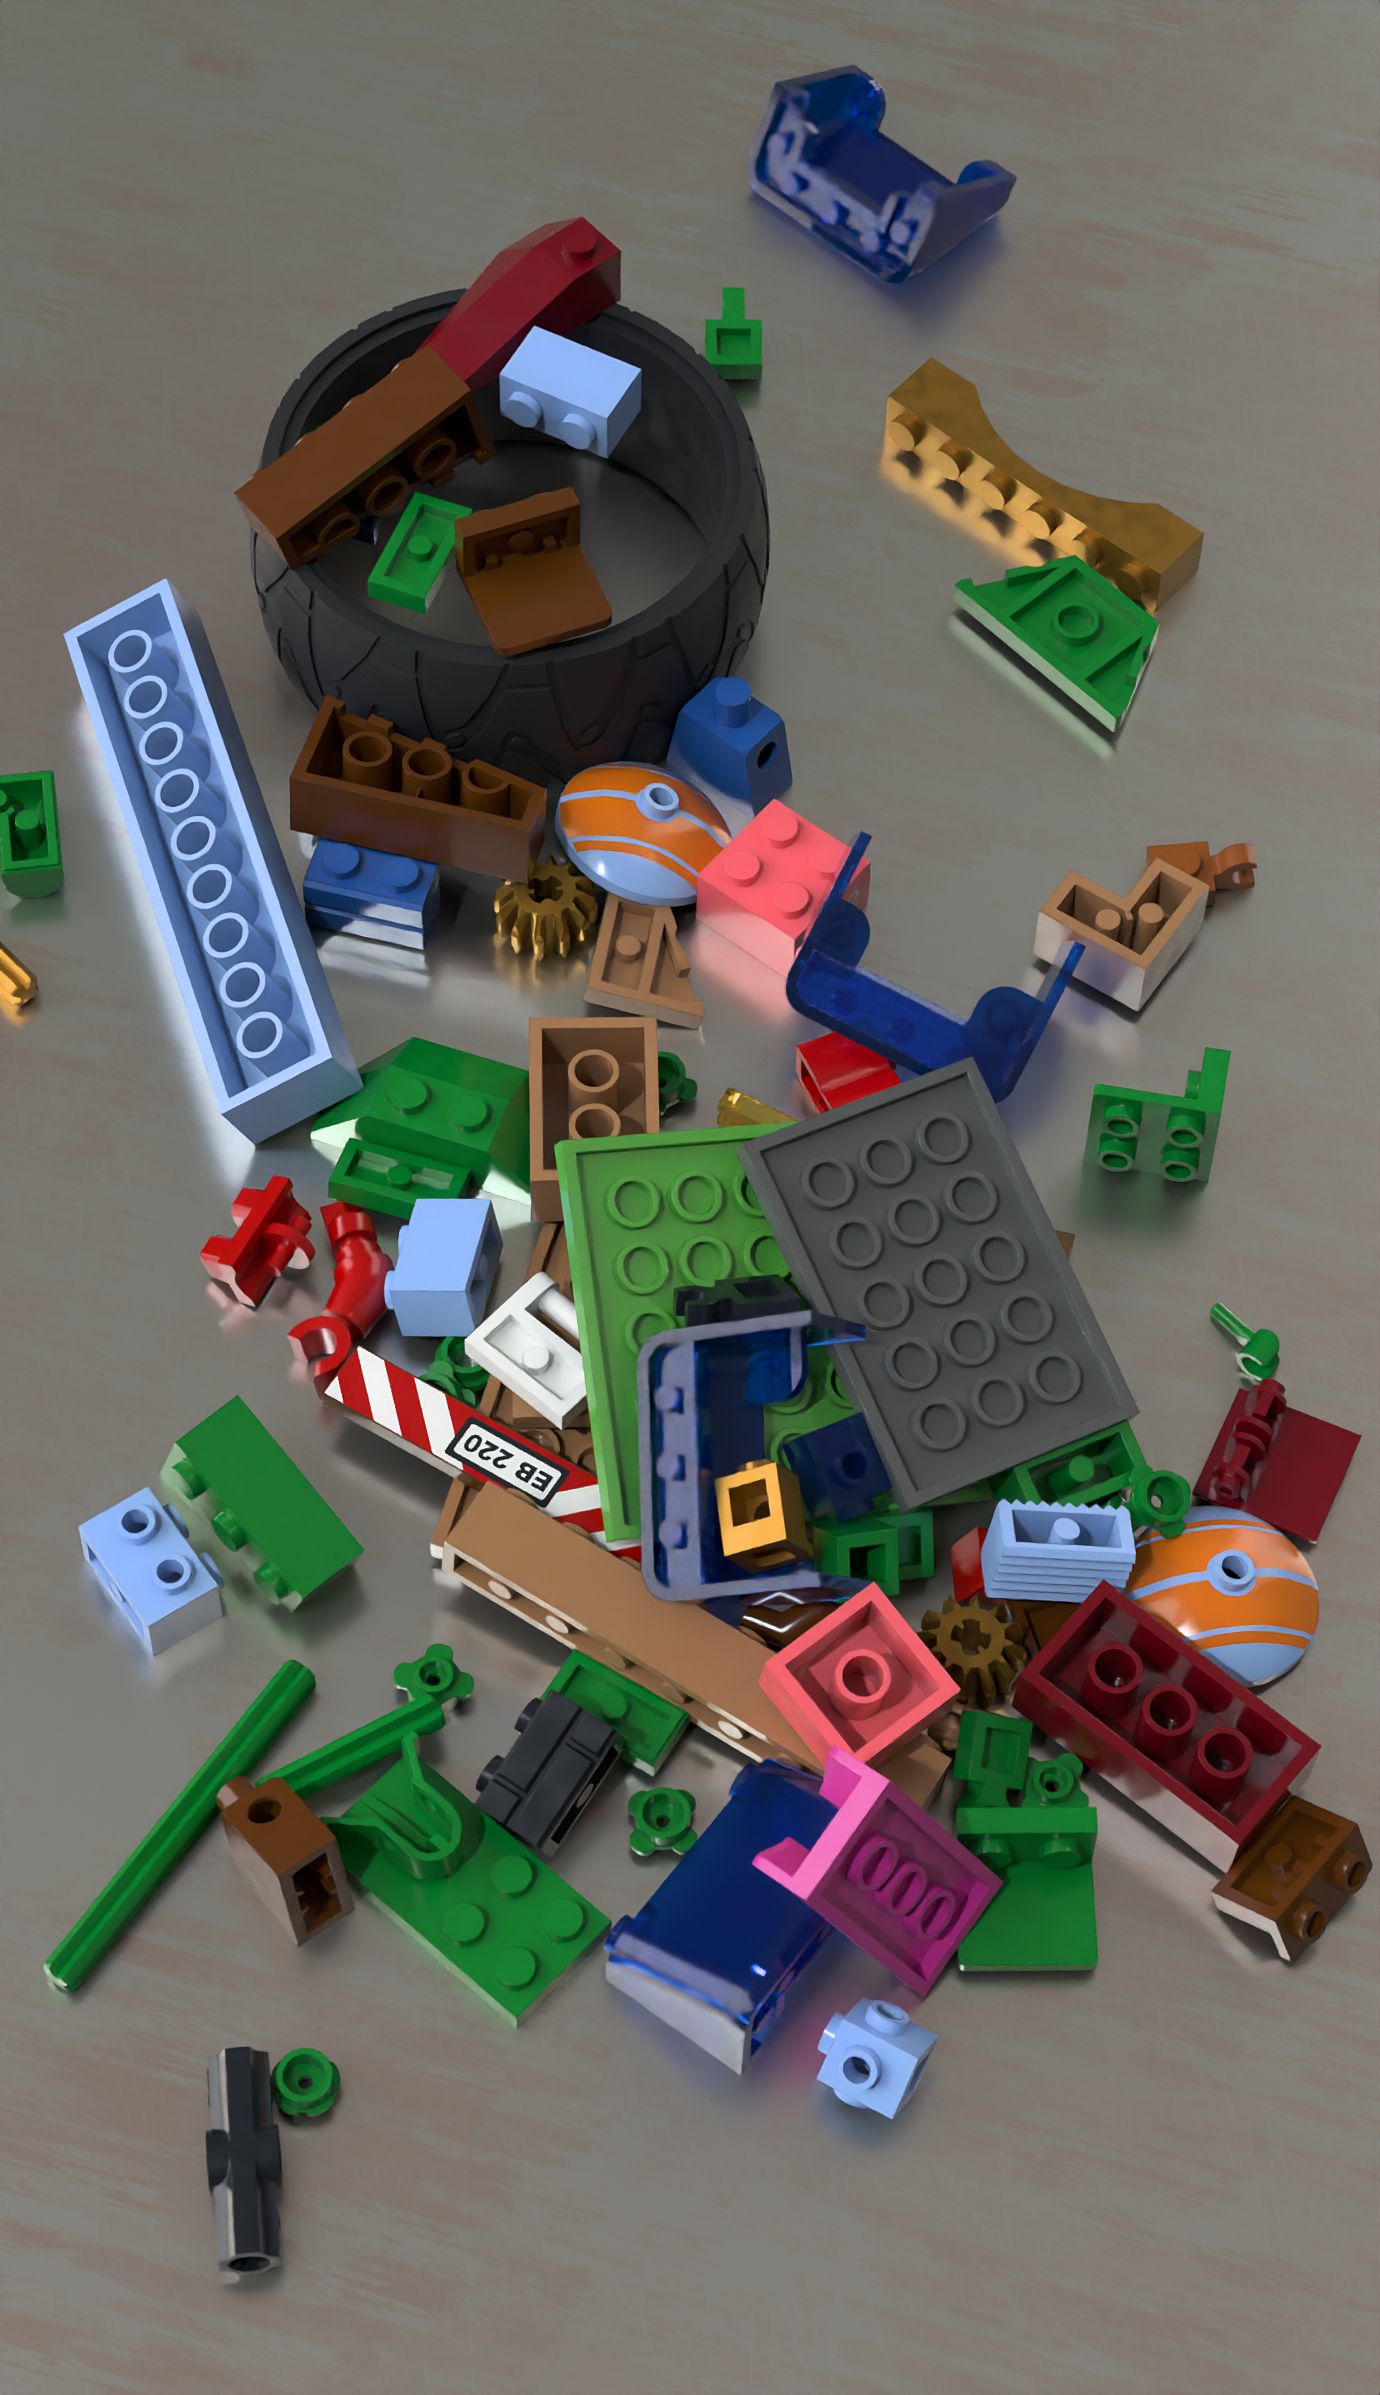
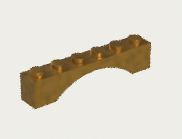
M934 358L928 359L888 395L885 435L890 437L897 446L903 450L913 452L934 466L944 477L955 480L974 492L991 508L999 509L1024 525L1035 537L1047 540L1070 556L1077 555L1102 577L1117 586L1127 597L1137 599L1156 612L1198 571L1204 538L1203 532L1158 503H1135L1097 497L1067 487L1037 471L1015 454L994 430L982 408L976 385Z

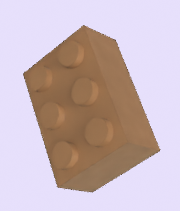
M657 1017L529 1018L531 1222L564 1221L554 1149L555 1144L561 1140L660 1132Z

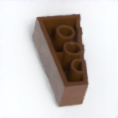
M426 345L412 357L400 361L390 374L365 393L350 399L339 413L318 429L303 435L292 449L267 468L260 469L252 474L247 482L234 492V495L250 526L288 568L293 571L357 535L360 521L368 516H383L386 519L405 508L404 498L409 493L427 483L434 490H437L456 479L453 469L472 458L479 465H482L498 455L472 390L429 345Z
M328 694L323 701L289 778L290 830L526 884L529 882L545 841L547 789L478 759L469 764L462 762L448 754L446 745L426 737L422 743L402 736L394 732L393 722L371 714L366 720L346 711V702Z

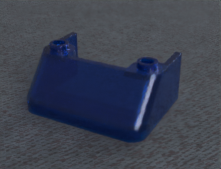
M859 831L852 836L808 923L784 981V993L788 1004L801 1016L919 1076L973 1056L995 1104L1003 1101L1015 1088L1086 946L1077 941L1062 943L1035 998L1013 987H996L990 989L979 998L968 1020L858 964L869 943V922L865 914L857 906L841 897L872 838L871 835Z
M809 1310L661 1331L652 1335L643 1344L637 1358L636 1367L642 1576L648 1591L654 1597L662 1601L678 1604L793 1605L851 1599L873 1583L866 1580L816 1572L814 1558L756 1574L750 1573L726 1558L723 1550L714 1481L715 1479L738 1473V1468L745 1463L765 1460L763 1406L786 1403L801 1392L808 1376V1347L866 1339V1325Z

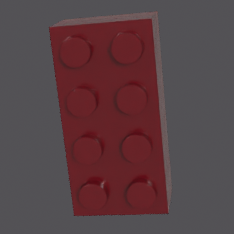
M1104 1579L1019 1674L1011 1705L1225 1873L1233 1866L1288 1799L1295 1795L1310 1777L1322 1747Z

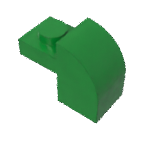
M920 1507L903 1515L899 1509L815 1518L812 1521L814 1591L827 1599L837 1603H846L873 1582L876 1583L886 1597L899 1595V1581L934 1576L933 1512L930 1509Z

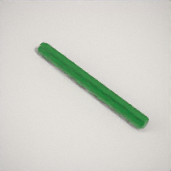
M293 1659L286 1661L44 1962L45 1975L54 1984L68 1992L78 1988L220 1809L216 1804V1797L220 1789L233 1778L248 1774L316 1688L315 1674L308 1667Z

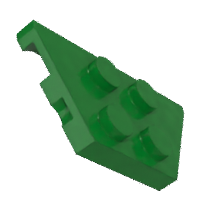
M1077 555L1049 560L1045 565L1038 567L1027 565L1005 570L1004 580L974 586L972 579L967 578L954 584L953 600L1113 733L1121 727L1156 642L1159 630V622Z

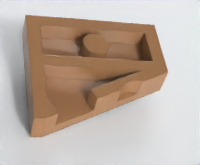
M608 891L583 1001L644 1017H657V1020L699 1030L705 1009L702 1000L696 1001L688 978L691 967L684 947L676 939L677 925L670 906L661 907L641 904Z

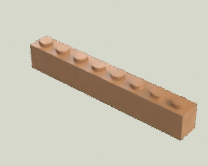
M487 1481L444 1540L441 1570L569 1648L582 1652L690 1713V1721L836 1809L819 1794L823 1784L825 1768L758 1684L765 1662L777 1653L768 1649L766 1642L757 1633L743 1626H735L733 1628L710 1614L708 1607L694 1595L684 1591L675 1593L655 1581L651 1573L636 1560L629 1557L617 1558L600 1548L584 1529L569 1522L561 1524L539 1511L536 1503L523 1492L513 1488L504 1490L491 1481ZM921 1733L873 1770L889 1779L926 1812L944 1784L952 1759L943 1754L941 1747L933 1739Z

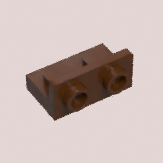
M1292 1795L1211 1890V1894L1219 1910L1270 1933L1280 1957L1290 1962H1295L1311 1943L1316 1942L1322 1936L1328 1922L1350 1895L1362 1888L1373 1864L1357 1823Z

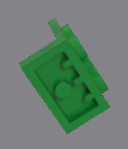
M1205 1047L1201 1072L1188 1070L1184 1097L1096 1084L1092 1098L1084 1161L1086 1163L1098 1164L1107 1170L1115 1172L1133 1170L1162 1175L1176 1182L1193 1180L1208 1183L1220 1123L1231 1051Z
M1097 1807L957 1808L953 1837L1003 1881V1884L957 1948V1963L960 1970L1052 1971L1093 1970L1096 1968L1098 1963L1092 1859L1098 1836Z

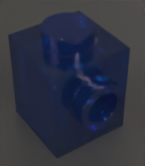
M862 1412L781 1444L793 1474L799 1477L800 1492L811 1519L832 1511L838 1523L875 1509L871 1496L892 1487Z

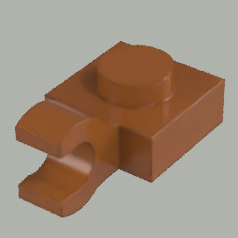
M1208 841L1147 846V869L1157 857L1209 885L1206 905H1215L1216 889L1244 890L1255 886L1253 869L1257 868L1254 844L1239 843L1230 845L1210 856Z

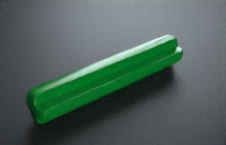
M425 1694L256 1780L254 1784L258 1787L271 1777H279L303 1800L401 1750V1740L409 1731L418 1734L419 1740L442 1729L446 1724L445 1715L437 1699L432 1694Z

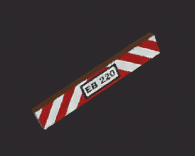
M359 1344L322 1392L323 1405L478 1492L481 1491L488 1480L504 1490L513 1488L523 1492L536 1503L539 1511L561 1524L569 1522L581 1527L591 1535L597 1546L617 1558L629 1557L636 1560L651 1573L655 1581L664 1586L695 1543V1534L606 1543L598 1477Z

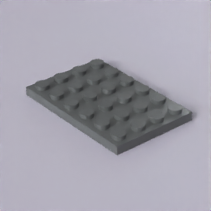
M973 1056L742 1143L735 1151L902 1515L1123 1421H1129L1140 1414Z

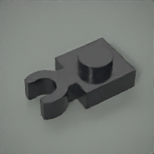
M778 1274L715 1280L714 1288L703 1286L675 1288L673 1314L676 1317L685 1316L684 1327L687 1330H705L713 1328L719 1323H730L736 1330L744 1333L767 1334L773 1332L776 1326L800 1324L801 1298Z

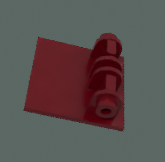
M1263 1379L1260 1385L1251 1387L1250 1391L1239 1388L1192 1491V1495L1221 1507L1251 1514L1269 1523L1276 1529L1316 1544L1362 1435L1288 1407L1287 1400L1284 1397L1285 1387L1276 1380Z

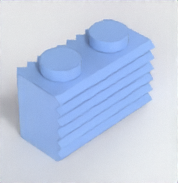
M1003 1498L997 1504L980 1552L985 1594L987 1597L1007 1598L1010 1600L1030 1599L1082 1604L1103 1579L1122 1593L1123 1588L1126 1586V1580H1129V1572H1132V1563L1135 1564L1136 1558L1129 1511L1122 1505L1117 1510L1110 1505L1102 1509L1097 1504L1088 1508L1083 1503L1076 1508L1070 1502L1063 1507L1058 1502L1049 1506L1044 1501L1036 1505L1029 1500L1024 1505L1017 1499L1010 1504Z

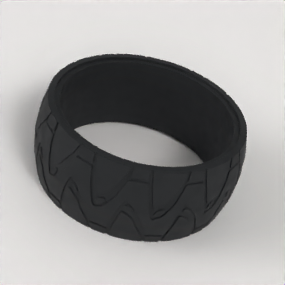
M467 288L449 290L417 298L395 306L389 312L385 310L358 324L357 329L354 330L352 328L315 356L300 373V378L294 380L282 398L270 423L257 471L267 468L292 449L303 435L314 431L318 425H323L339 413L350 399L365 393L390 374L400 361L412 357L466 293ZM617 303L564 335L563 338L641 369V410L608 458L616 460L647 477L682 506L694 520L708 543V547L700 560L687 576L664 597L644 611L619 624L590 635L556 642L504 657L497 654L493 646L459 643L425 635L381 616L345 591L332 579L316 558L291 571L250 526L251 569L264 627L274 652L302 702L315 718L328 694L346 702V711L366 720L371 714L377 715L393 722L394 732L419 743H422L426 737L446 745L448 754L453 758L467 764L478 759L547 789L546 795L562 793L574 776L589 767L617 761H633L648 764L659 758L669 750L681 709L715 677H735L759 622L770 565L771 533L766 481L747 420L735 395L704 356L700 353L697 355L695 349L657 321L636 311L631 312L628 307ZM497 377L473 393L492 441L531 440L570 446L563 440L531 427L520 426L513 420L500 415V377Z

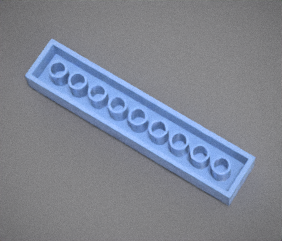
M165 578L65 632L63 635L220 1113L255 1145L364 1089L200 615L174 585Z

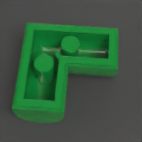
M54 770L0 775L1 878L7 891L23 898L47 896L57 891L63 884L64 872Z

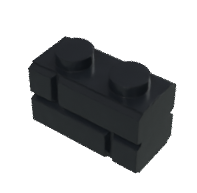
M551 1689L543 1701L536 1697L521 1712L514 1727V1732L520 1736L505 1759L500 1755H496L481 1772L476 1783V1790L481 1795L474 1805L548 1856L553 1857L628 1744V1741L614 1728Z

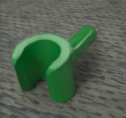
M1221 1302L1216 1303L1211 1308L1210 1315L1244 1346L1236 1357L1240 1368L1253 1379L1258 1381L1267 1379L1280 1364V1358L1277 1354L1279 1352L1278 1337L1267 1329H1260L1255 1332L1251 1327H1247Z

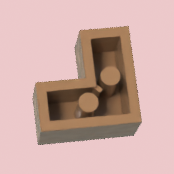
M1157 857L1125 898L1071 870L1039 910L1033 954L1138 1012L1202 929L1209 885Z

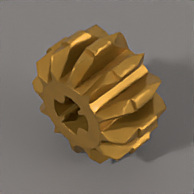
M552 854L545 861V864H535L528 884L502 878V887L496 888V893L493 897V908L497 914L496 928L500 932V937L511 938V945L514 947L516 954L530 947L534 948V953L539 961L546 954V950L554 949L565 958L570 950V943L585 946L586 940L589 937V928L594 927L598 917V904L595 903V887L591 879L580 877V870L573 862L563 867H558Z
M978 1592L969 1601V1607H961L949 1595L947 1600L943 1602L942 1613L927 1609V1612L922 1616V1631L917 1632V1636L961 1689L955 1702L968 1705L969 1698L976 1697L988 1710L994 1704L996 1692L1006 1695L1011 1694L1016 1688L1017 1683L1015 1673H1020L1025 1668L1027 1653L1024 1651V1648L1019 1646L1022 1644L1024 1634L1021 1623H1006L1007 1610L1004 1603L989 1611L982 1609L983 1602ZM962 1650L975 1651V1655L963 1654Z

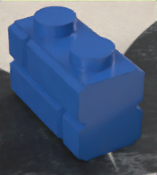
M320 838L303 882L307 924L424 950L441 903L439 864Z

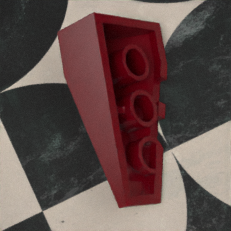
M583 216L541 226L498 253L414 354L426 345H429L474 393L499 377L501 371L534 326L563 337L621 300V250Z

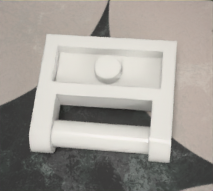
M539 1272L465 1339V1354L563 1430L588 1407L582 1355L533 1317V1315L544 1313L579 1340L575 1304L559 1292V1283L545 1272Z

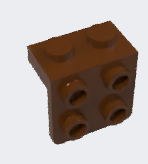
M572 486L549 493H538L525 500L490 510H480L470 516L454 520L456 570L497 654L504 657L516 655L600 630L611 624L612 608L580 545V502Z

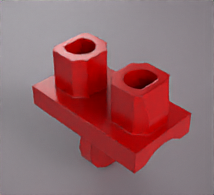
M274 1175L264 1190L243 1187L232 1204L231 1216L239 1228L233 1238L222 1235L211 1236L200 1252V1259L210 1276L229 1283L240 1303L256 1306L274 1276L279 1277L286 1266L295 1269L307 1268L316 1254L314 1246L305 1237L312 1227L310 1223L312 1218L308 1211L293 1197V1184L290 1178Z

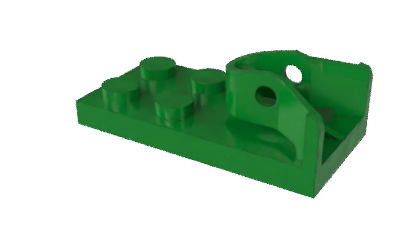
M409 1731L401 1740L402 1758L340 1818L320 1817L319 1819L337 1838L348 1882L517 2029L611 1934L612 1921L420 1758L419 1735Z

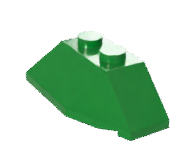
M412 1037L357 1068L364 1089L321 1110L311 1130V1139L343 1149L349 1137L470 1169L469 1187L531 1205L529 1071Z

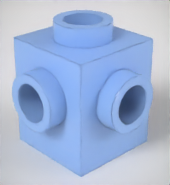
M863 1997L846 2016L836 2012L828 2023L818 2045V2051L827 2056L817 2080L834 2088V2093L845 2103L858 2108H872L893 2119L913 2097L939 2036L911 2022L908 2014L900 2007L886 2001H871Z

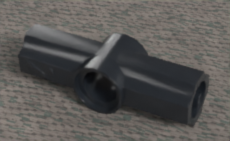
M250 2046L225 2048L221 2053L208 2057L207 2069L211 2130L206 2131V2162L210 2196H215L219 2271H228L239 2276L264 2274L273 2267L281 2266L282 2253L280 2213H278L277 2190H283L279 2126L278 2124L273 2125L269 2052L254 2050Z

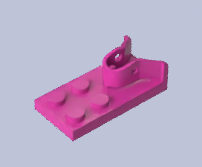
M834 1745L827 1755L823 1784L819 1794L838 1810L835 1817L811 1851L790 1837H787L781 1843L758 1853L751 1864L795 1894L902 1983L924 1997L1003 1884V1881L889 1779Z

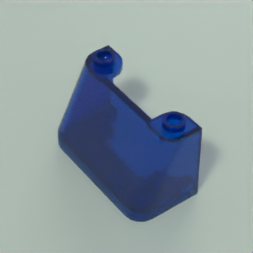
M854 64L775 82L747 156L746 172L751 186L758 194L881 281L888 284H900L916 278L1001 211L1007 203L1017 177L996 162L988 159L971 162L964 167L955 184L881 133L879 129L887 107L885 93L881 85L873 77Z
M772 1758L764 1760L759 1766L749 1762L740 1771L729 1790L730 1801L634 1918L627 1914L616 1923L603 1947L604 1950L610 1953L606 1964L607 1981L740 2075H742L762 2049V2043L752 2037L753 2032L758 2034L770 2017L776 2020L784 2009L786 1993L837 1930L795 1894L751 1864L758 1853L781 1843L787 1837H790L811 1851L838 1812L828 1800L819 1794L823 1779Z

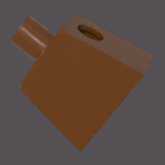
M238 1776L227 1782L220 1789L216 1797V1804L223 1811L220 1816L233 1859L239 1870L297 1946H300L355 1909L337 1838L282 1778L271 1777L256 1787L249 1777Z

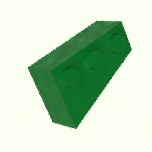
M236 1395L174 1443L158 1475L219 1537L222 1543L253 1572L254 1579L262 1592L273 1603L279 1604L282 1602L292 1613L354 1566L364 1552V1548L239 1395Z

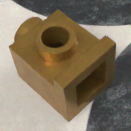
M757 1460L741 1465L736 1474L714 1480L723 1550L726 1558L752 1574L814 1558L813 1544L807 1541L799 1477L777 1462Z

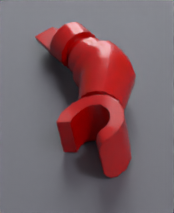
M344 1201L320 1207L330 1245L336 1255L335 1262L337 1267L333 1271L334 1288L324 1307L322 1316L309 1318L297 1324L287 1334L295 1358L308 1363L319 1354H331L315 1366L313 1383L320 1400H322V1392L355 1350L353 1341L361 1342L389 1310L384 1296L385 1278L388 1271H395L391 1258L387 1254L382 1253L381 1247L377 1243V1234L372 1218L368 1214L363 1213L362 1207L345 1203Z

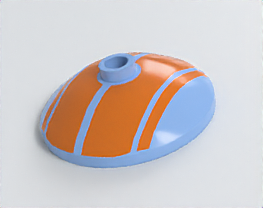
M610 762L581 771L566 785L556 808L555 822L558 837L565 852L579 870L607 891L627 900L651 906L672 907L697 902V875L732 841L729 828L723 816L713 802L698 787L670 770L642 762Z
M1219 1506L1189 1507L1187 1513L1182 1517L1185 1524L1184 1530L1173 1539H1165L1158 1530L1147 1527L1134 1543L1136 1552L1135 1564L1132 1563V1572H1129V1580H1126V1586L1122 1592L1123 1595L1245 1688L1275 1680L1295 1666L1308 1649L1316 1632L1319 1621L1320 1600L1317 1584L1307 1561L1297 1547L1283 1533L1251 1514ZM1222 1569L1236 1573L1241 1579L1228 1577Z

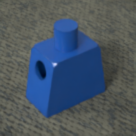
M715 677L679 712L667 754V761L751 820L773 799L777 800L792 786L793 778L785 722L779 714L751 696V688L743 679L737 677Z

